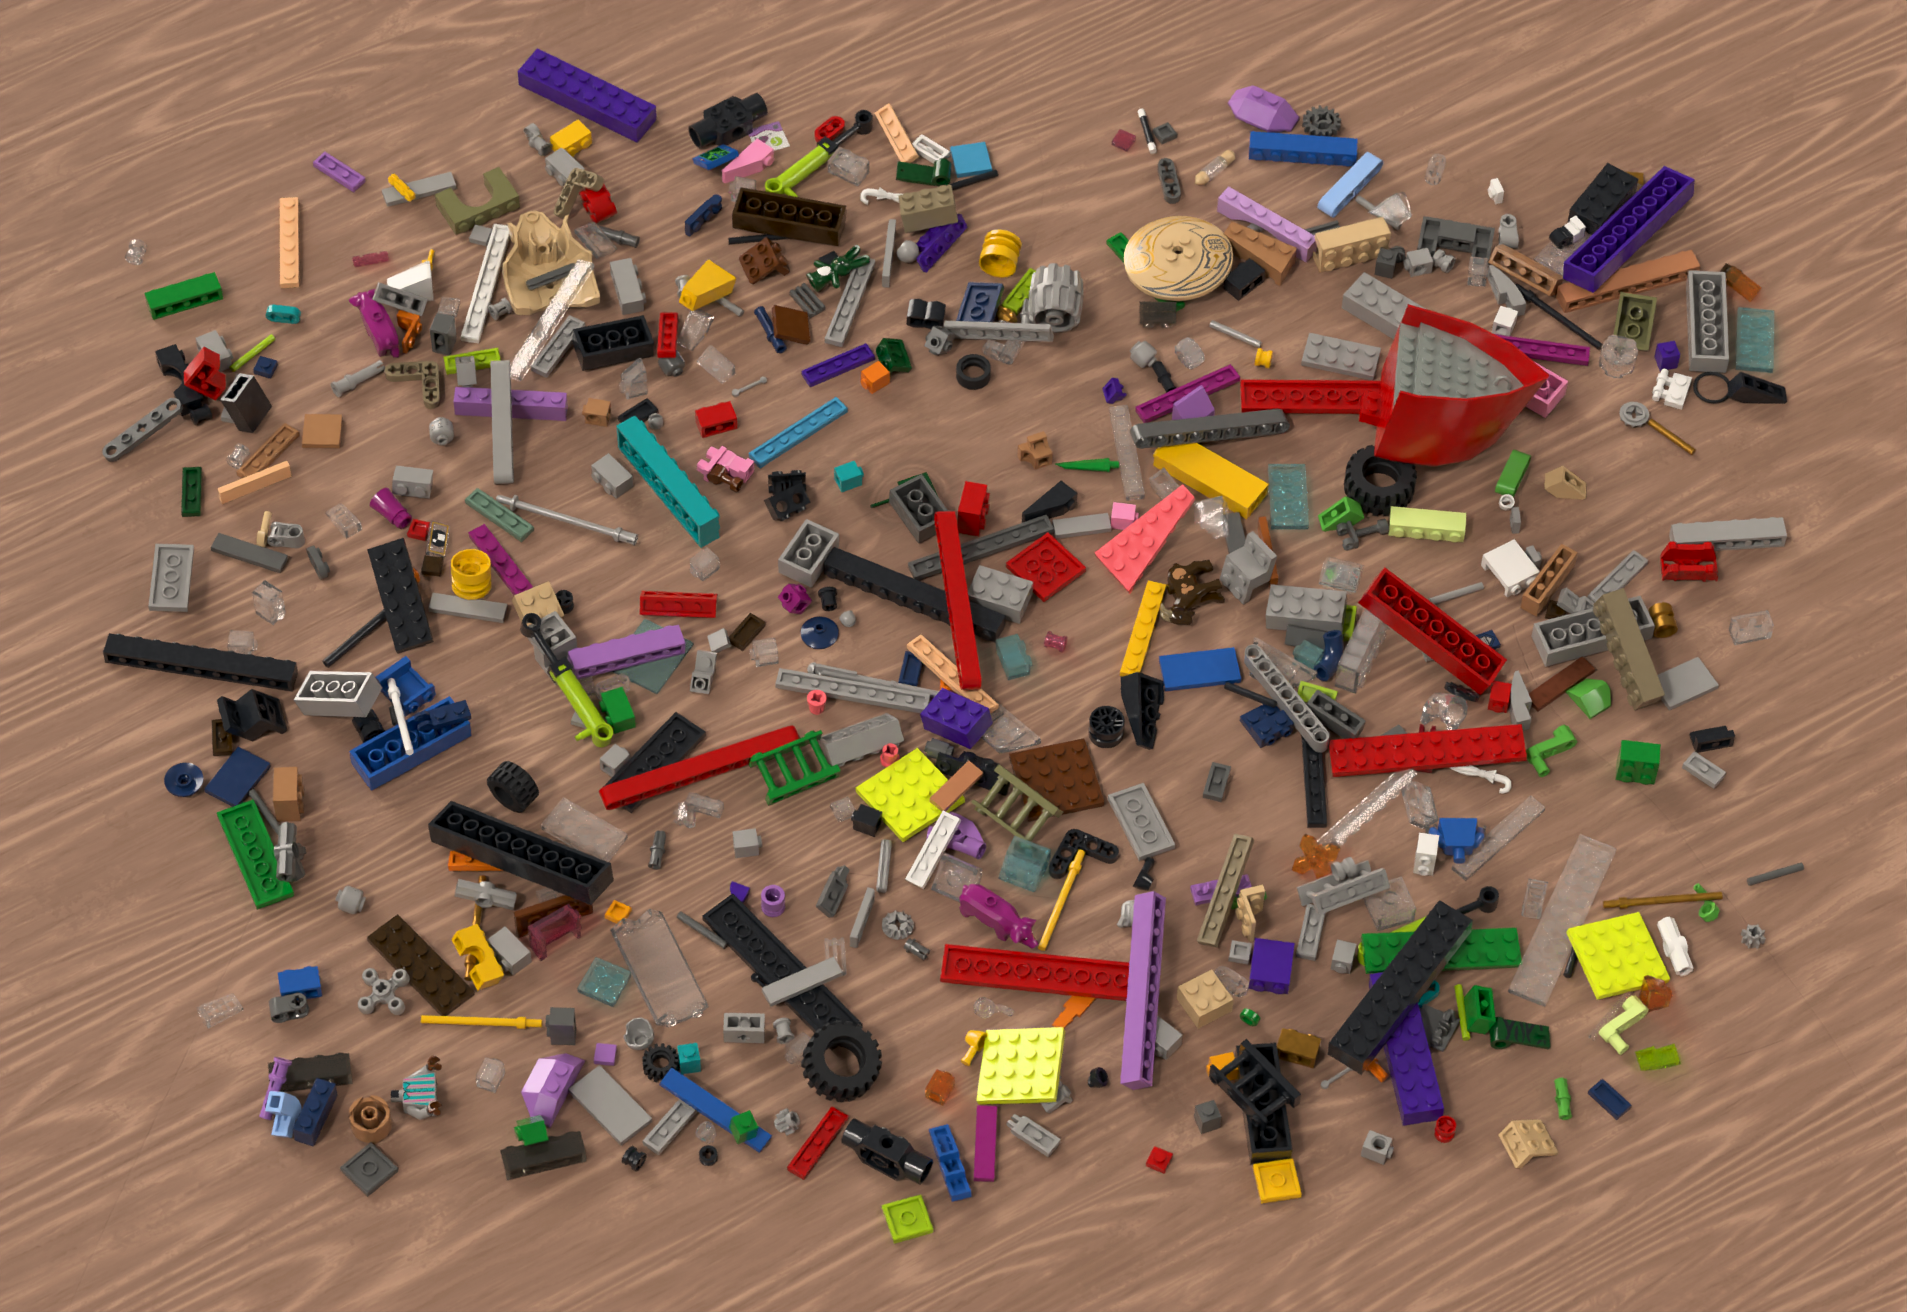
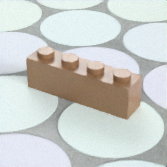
M1504 244L1495 246L1488 263L1549 296L1557 294L1558 286L1562 285L1564 281L1562 275Z
M1561 544L1523 594L1520 608L1537 617L1574 568L1578 552Z

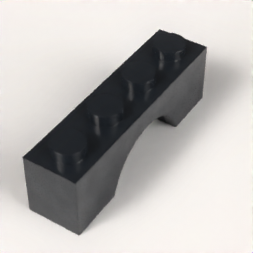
M176 344L156 350L157 363L163 376H174L181 381V385L173 392L174 398L179 399L183 406L182 413L180 412L181 416L188 415L190 409L195 410L202 407L203 395L184 385V370L189 364L184 363L185 356L183 351L178 350Z

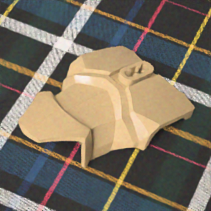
M530 211L520 215L517 227L512 223H507L510 239L515 245L506 257V261L503 262V278L515 314L531 315L546 310V308L558 310L561 306L586 308L600 303V293L592 266V252L586 250L572 237L568 227L569 215H565L561 228L551 222L543 212ZM574 263L577 267V273L530 291L526 286L527 280Z

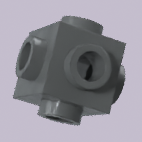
M933 326L925 338L926 343L924 346L929 348V352L934 355L947 354L953 346L952 341L956 334L942 326Z

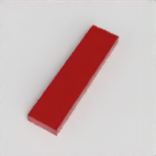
M677 312L660 313L657 358H676Z
M831 1106L789 1163L787 1171L805 1180L846 1124L849 1116Z

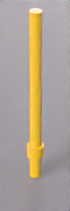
M1078 850L1074 861L1070 863L1068 876L1038 946V949L1041 951L1046 950L1076 874H1079L1081 870V862L1085 855L1083 850Z
M421 1015V1023L512 1026L517 1027V1029H526V1027L542 1028V1019H526V1017L514 1019Z

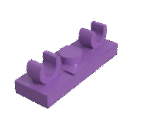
M1247 874L1242 875L1236 897L1239 896L1240 890L1252 887ZM1218 880L1191 885L1190 890L1195 905L1211 902Z

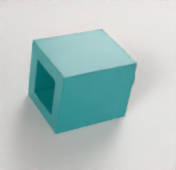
M855 460L834 468V480L841 493L862 486L864 473L862 468L857 466Z
M698 1044L677 1045L681 1074L701 1072Z

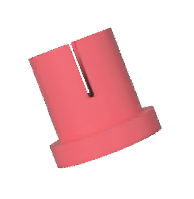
M812 690L807 695L809 710L812 714L819 715L825 709L826 694L821 690Z
M892 743L883 747L880 756L881 764L887 768L900 759L898 748Z

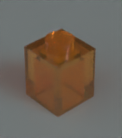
M936 1069L925 1088V1098L943 1106L955 1087V1077L947 1071L942 1072Z

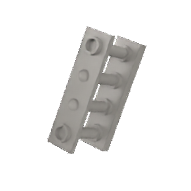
M1366 860L1356 864L1357 875L1347 876L1345 880L1336 881L1332 873L1298 886L1296 888L1301 905L1305 906L1313 903L1316 914L1321 915L1388 889L1390 885L1386 870L1380 868L1371 871L1369 861Z

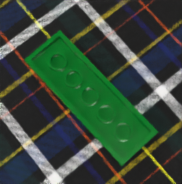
M254 799L217 812L218 820L256 909L258 910L293 897L294 892L290 882L279 881L276 878L277 860L274 856V845Z

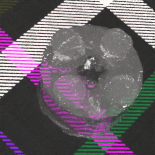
M1608 336V339L1604 341L1601 347L1599 367L1605 371L1607 376L1612 378H1623V375L1631 374L1635 369L1638 356L1637 343L1633 339L1624 336Z

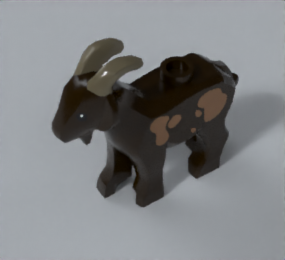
M1210 560L1193 561L1187 566L1175 563L1168 570L1167 591L1169 595L1173 594L1176 601L1171 610H1167L1164 604L1161 603L1160 617L1164 621L1180 625H1191L1195 612H1188V610L1210 602L1225 603V598L1221 592L1209 593L1222 589L1219 579L1203 584H1198L1195 575L1197 573L1213 571Z

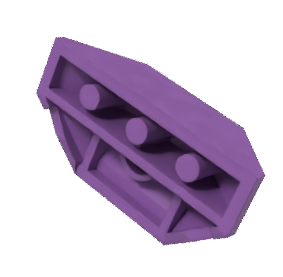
M1254 85L1236 90L1228 102L1237 119L1266 132H1291L1299 121V116L1284 98Z
M567 1053L538 1059L521 1091L530 1117L540 1115L544 1119L545 1126L551 1128L569 1093L568 1089L575 1082L585 1060Z

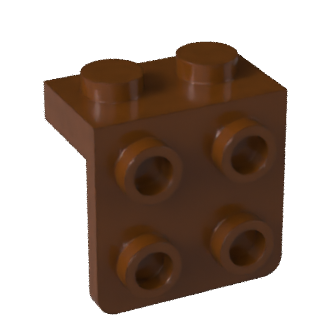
M766 237L739 257L741 266L751 284L757 283L773 270H777L783 276L790 272L787 267L788 261L781 254L782 248L777 242L774 243Z

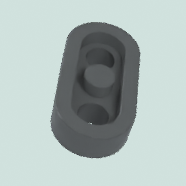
M313 545L306 548L309 560L319 579L327 578L330 569L327 562L322 561L321 558L323 556L319 547L315 548Z

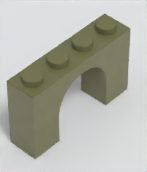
M500 167L483 173L484 185L492 198L482 206L471 207L463 204L452 188L435 194L436 206L455 235L464 233L474 228L475 225L480 226L487 221L520 208L519 195Z

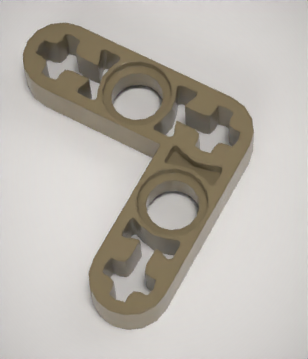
M574 168L570 172L555 205L554 215L564 219L565 215L570 214L581 187L597 192L602 188L604 178L596 173Z
M436 362L391 363L385 367V376L388 381L422 380L423 403L426 408L435 409L440 405L439 368ZM409 369L417 370L414 374L407 373ZM429 369H432V376H429ZM430 382H433V383L436 384V385H435L434 387H432V388H429V387L426 386L427 383H430ZM430 394H433V401H430Z

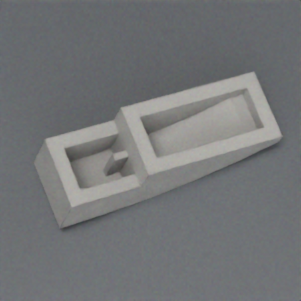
M1490 265L1487 278L1497 304H1505L1507 308L1518 311L1517 316L1524 315L1526 302L1517 286L1502 271Z
M1518 670L1515 671L1512 680L1509 713L1512 725L1522 724L1524 731L1530 728L1531 716L1529 712L1532 700Z

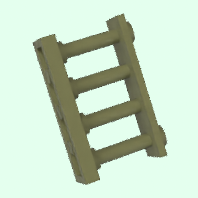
M998 764L994 770L999 774L995 785L981 803L974 799L971 803L976 806L975 810L983 816L986 813L1020 839L1019 844L1026 849L1031 847L1036 850L1038 846L1031 841L1049 817L1054 815L1060 818L1063 811ZM1010 782L1014 785L1013 791L998 812L994 814L987 807L1003 785ZM1025 793L1029 796L1028 802L1011 825L1007 824L1002 818L1018 796ZM1039 804L1043 807V813L1024 837L1016 830L1033 807Z

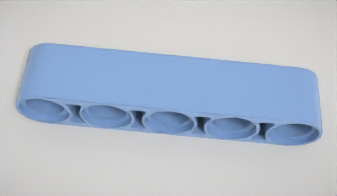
M1366 152L1320 199L1317 209L1334 218L1380 171L1383 166V160L1370 152Z

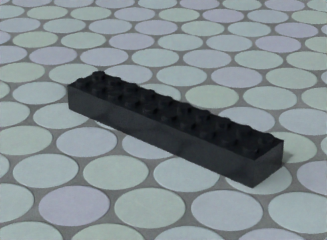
M450 801L428 824L431 842L589 905H592L614 881L611 863L453 801Z
M1439 900L1330 1040L1328 1055L1362 1075L1469 936L1473 920Z

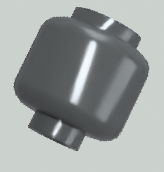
M676 350V358H659L658 365L666 376L673 375L677 377L683 373L682 369L685 366V361Z

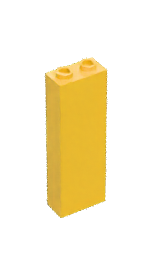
M1198 443L1158 447L1153 454V466L1234 513L1239 512L1240 516L1246 520L1267 496L1268 483Z

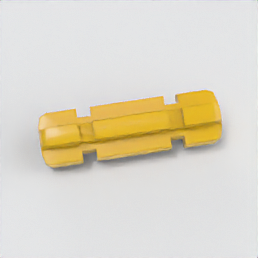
M396 174L388 177V182L402 196H405L404 198L407 201L415 199V192L399 179Z

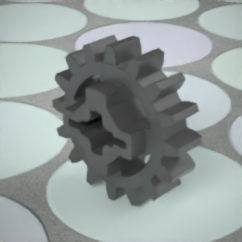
M1319 105L1318 109L1313 106L1311 111L1307 110L1306 115H1303L1302 127H1305L1304 132H1309V135L1332 137V134L1336 136L1341 126L1339 113L1334 114L1335 109L1328 110V106L1322 108Z

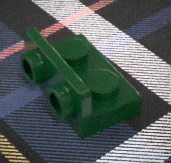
M883 338L876 347V355L880 363L890 372V375L893 371L909 373L912 366L903 340Z

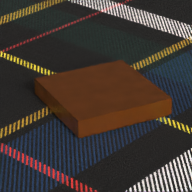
M774 305L772 307L774 337L808 345L810 343L807 312Z

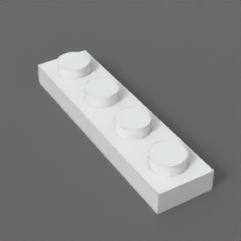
M942 811L905 878L906 881L922 889L925 888L961 822L959 818Z

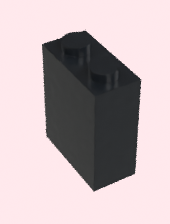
M239 373L220 399L238 430L254 433L272 408L271 403L254 375Z

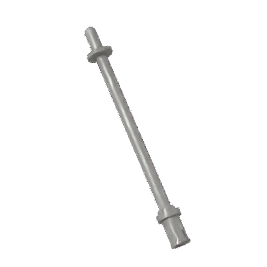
M503 495L496 496L498 502L510 505L511 511L520 508L612 536L616 542L622 541L635 546L638 540V534L625 531L621 527L616 529L608 528L519 501L518 495H514L513 498Z

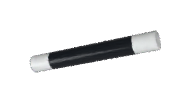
M1139 109L1138 115L1150 153L1154 154L1157 150L1144 109Z

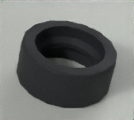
M969 354L959 359L956 366V379L962 387L969 390H977L989 383L991 365L984 356ZM970 366H977L984 370V374L980 377L971 378L963 374V370Z

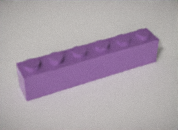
M455 387L453 401L455 415L492 417L491 389ZM511 390L512 418L566 421L568 409L567 393Z
M669 625L658 630H648L637 635L632 634L620 639H611L604 643H594L587 647L574 648L568 651V661L573 667L572 672L576 678L581 679L685 654L686 643L679 625Z

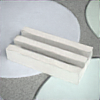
M922 134L912 143L916 152L933 164L940 158L945 159L950 156V151Z

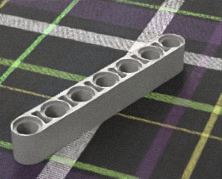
M510 360L491 361L494 484L514 483Z
M1255 644L1247 646L1244 655L1246 667L1271 698L1277 701L1279 708L1286 712L1296 729L1316 752L1326 751L1329 746V732L1264 651Z

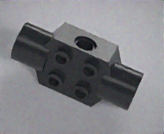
M754 93L744 99L732 96L704 110L703 119L688 127L691 140L699 149L710 143L718 146L722 144L729 145L753 133V122L768 114L767 106L758 93Z
M856 1118L850 1121L841 1139L843 1145L856 1152L862 1163L896 1181L907 1178L921 1185L927 1178L933 1165V1159L914 1150L904 1137L895 1136L885 1127L869 1126Z

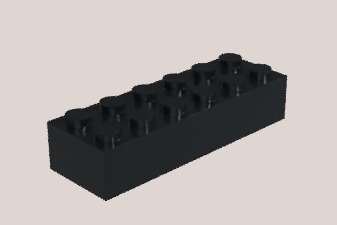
M1276 1042L1252 1044L1281 1073ZM1240 1045L1236 1046L1235 1058L1240 1055ZM1248 1062L1238 1066V1080L1253 1070V1067ZM1257 1076L1239 1091L1247 1098L1265 1085L1267 1081L1262 1076ZM1270 1090L1254 1102L1253 1105L1261 1112L1281 1096L1276 1090ZM1286 1104L1267 1117L1265 1131L1255 1127L1249 1116L1242 1110L1250 1165L1291 1159L1292 1143Z

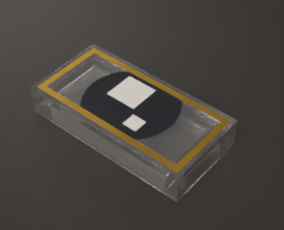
M436 521L430 522L426 555L443 557L444 560L450 525Z

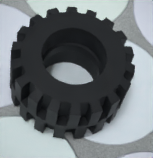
M510 761L502 762L486 780L493 796L503 806L516 813H522L539 796V790L533 778L522 767Z

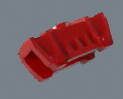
M1671 541L1660 555L1662 581H1718L1716 553L1711 542H1704L1703 544H1677V542ZM1664 561H1673L1675 564H1664ZM1703 561L1713 562V564L1699 565Z

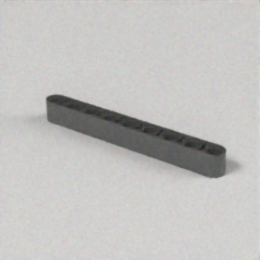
M1272 409L1141 423L1134 425L1130 429V435L1136 447L1144 449L1281 434L1290 428V424L1283 410Z

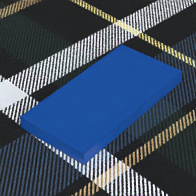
M1234 647L1159 656L1165 691L1225 685L1226 682L1232 684L1241 683V675Z

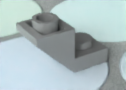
M697 651L695 670L692 672L691 692L709 694L715 672L716 652Z

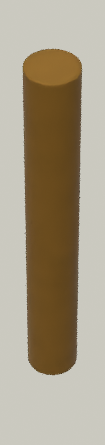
M1651 418L1648 425L1690 455L1695 453V448Z

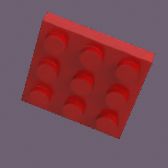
M1048 532L1006 562V568L1016 577L1033 581V593L1043 602L1086 572V567Z

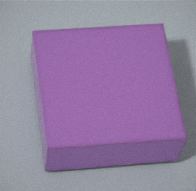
M596 1043L594 1064L614 1066L617 1045Z

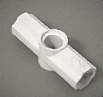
M1665 917L1658 921L1657 926L1663 939L1664 953L1667 957H1670L1676 975L1686 976L1693 972V965L1687 953L1686 939L1680 935L1675 919Z

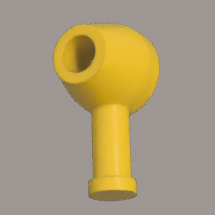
M970 1030L967 1033L965 1041L970 1048L964 1058L961 1059V1063L970 1066L976 1052L984 1048L985 1037L988 1036L987 1033L977 1030Z

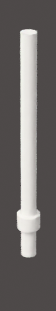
M389 678L387 680L388 694L393 702L405 752L407 755H412L414 751L399 698L401 695L400 690L396 686L395 679Z

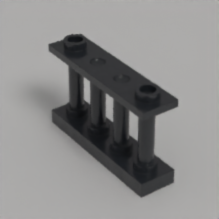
M1246 1039L1240 1043V1055L1221 1070L1214 1064L1210 1066L1209 1078L1214 1085H1218L1249 1116L1255 1127L1265 1131L1267 1117L1285 1103L1290 1104L1293 1108L1298 1106L1301 1094ZM1248 1062L1253 1067V1070L1232 1084L1226 1075L1242 1063ZM1257 1076H1262L1267 1083L1246 1098L1239 1091ZM1270 1090H1276L1281 1097L1261 1112L1253 1105L1254 1102Z

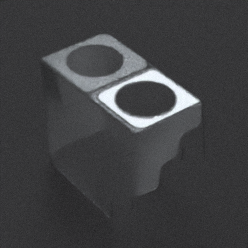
M1223 496L1194 502V524H1200V528L1206 529L1208 534L1211 533L1213 539L1229 536L1228 505Z

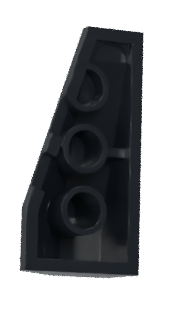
M1135 672L1121 677V697L1137 746L1151 750L1153 749L1157 732L1155 727L1156 720L1160 719L1159 707L1164 701V683L1160 679Z

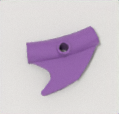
M952 811L949 812V814L959 818L961 822L947 848L980 859L985 853L986 844L983 842L976 826L965 817ZM929 826V828H928L927 838L929 837V835H930V833H931V831H932V829H933L932 826Z

